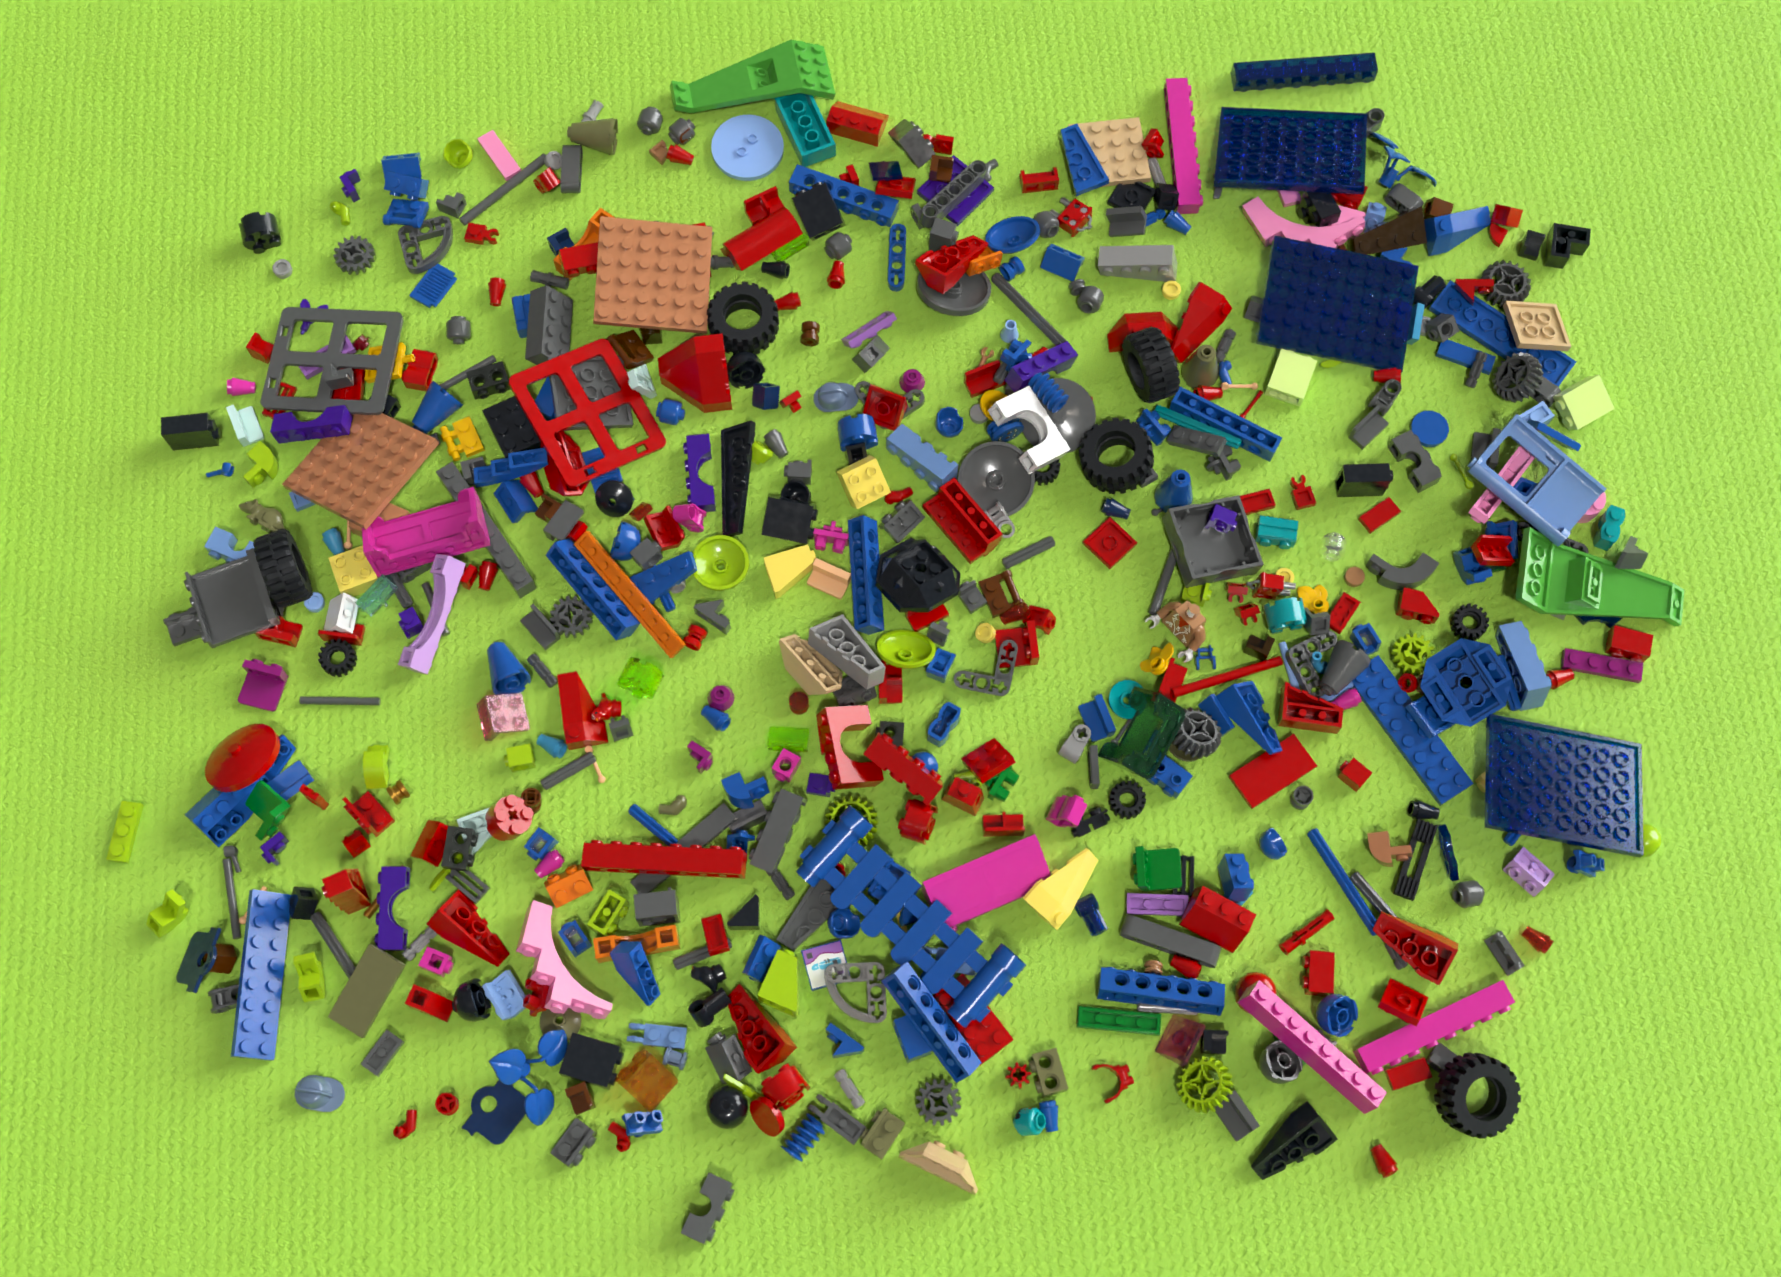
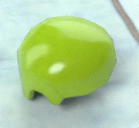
M453 139L446 144L443 150V157L453 168L462 169L470 164L473 153L471 147L462 139Z
M1638 824L1629 834V847L1636 855L1642 857L1652 856L1661 845V835L1651 825Z

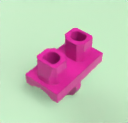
M832 521L831 526L824 525L823 530L814 528L815 549L823 551L826 548V543H832L833 552L843 554L845 546L849 544V534L842 533L843 528L836 527V521Z

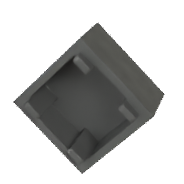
M671 887L668 888V891L651 893L638 891V894H633L635 919L640 927L680 922L678 896L675 890H671Z

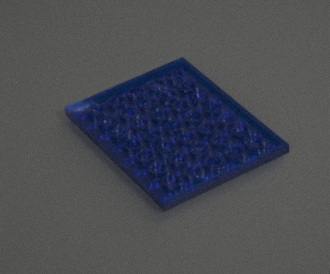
M1221 107L1214 187L1364 194L1367 113Z
M1275 235L1272 240L1255 344L1282 348L1380 370L1396 367V369H1401L1402 373L1419 266Z
M1489 714L1486 717L1485 828L1639 858L1644 855L1642 744Z

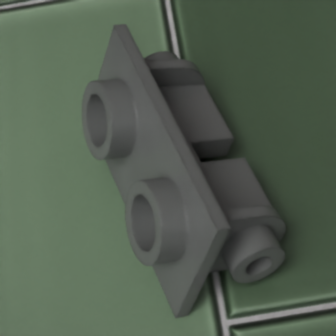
M1502 931L1497 932L1484 941L1507 976L1525 966Z

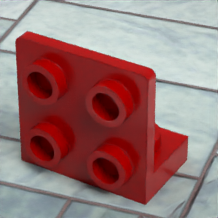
M1035 620L1027 621L1024 628L996 630L997 658L1001 644L1006 640H1012L1018 646L1014 667L1038 665L1040 657ZM1008 643L1007 646L1003 647L1006 650V656L1001 655V659L1013 661V657L1009 658L1010 652L1014 651L1015 648L1012 647L1011 643ZM1006 662L1002 663L999 666V668L1011 667L1010 664Z
M369 791L353 804L346 797L342 799L346 803L344 806L345 810L357 820L356 822L368 835L373 833L378 837L395 822Z

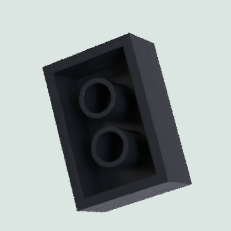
M515 396L482 410L505 458H508V453L541 448V441Z

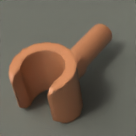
M988 347L981 350L982 358L978 367L983 366L988 358L994 356V350H991L988 356L985 353Z

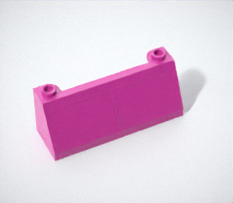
M474 487L461 490L458 493V501L385 522L378 516L367 530L362 528L363 552L377 577L431 563L434 561L436 554L452 557L490 546V538L481 501Z
M1034 834L923 881L922 893L929 907L937 899L953 913L945 923L957 932V927L960 924L1023 898L1036 882L1041 879L1046 880L1051 876L1039 841Z

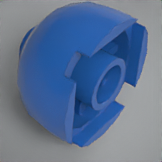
M621 521L617 529L618 533L612 544L610 556L615 560L628 561L632 559L630 552L642 542L640 541L641 534L635 526Z
M1331 994L1324 997L1316 1010V1019L1319 1026L1328 1034L1337 1037L1349 1034L1354 1028L1351 1026L1353 1021H1357L1358 1018L1356 1002L1348 996L1341 994Z

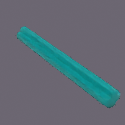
M1157 405L1154 409L1158 412L1160 418L1185 428L1225 437L1227 440L1225 445L1234 449H1238L1241 446L1242 440L1161 405Z

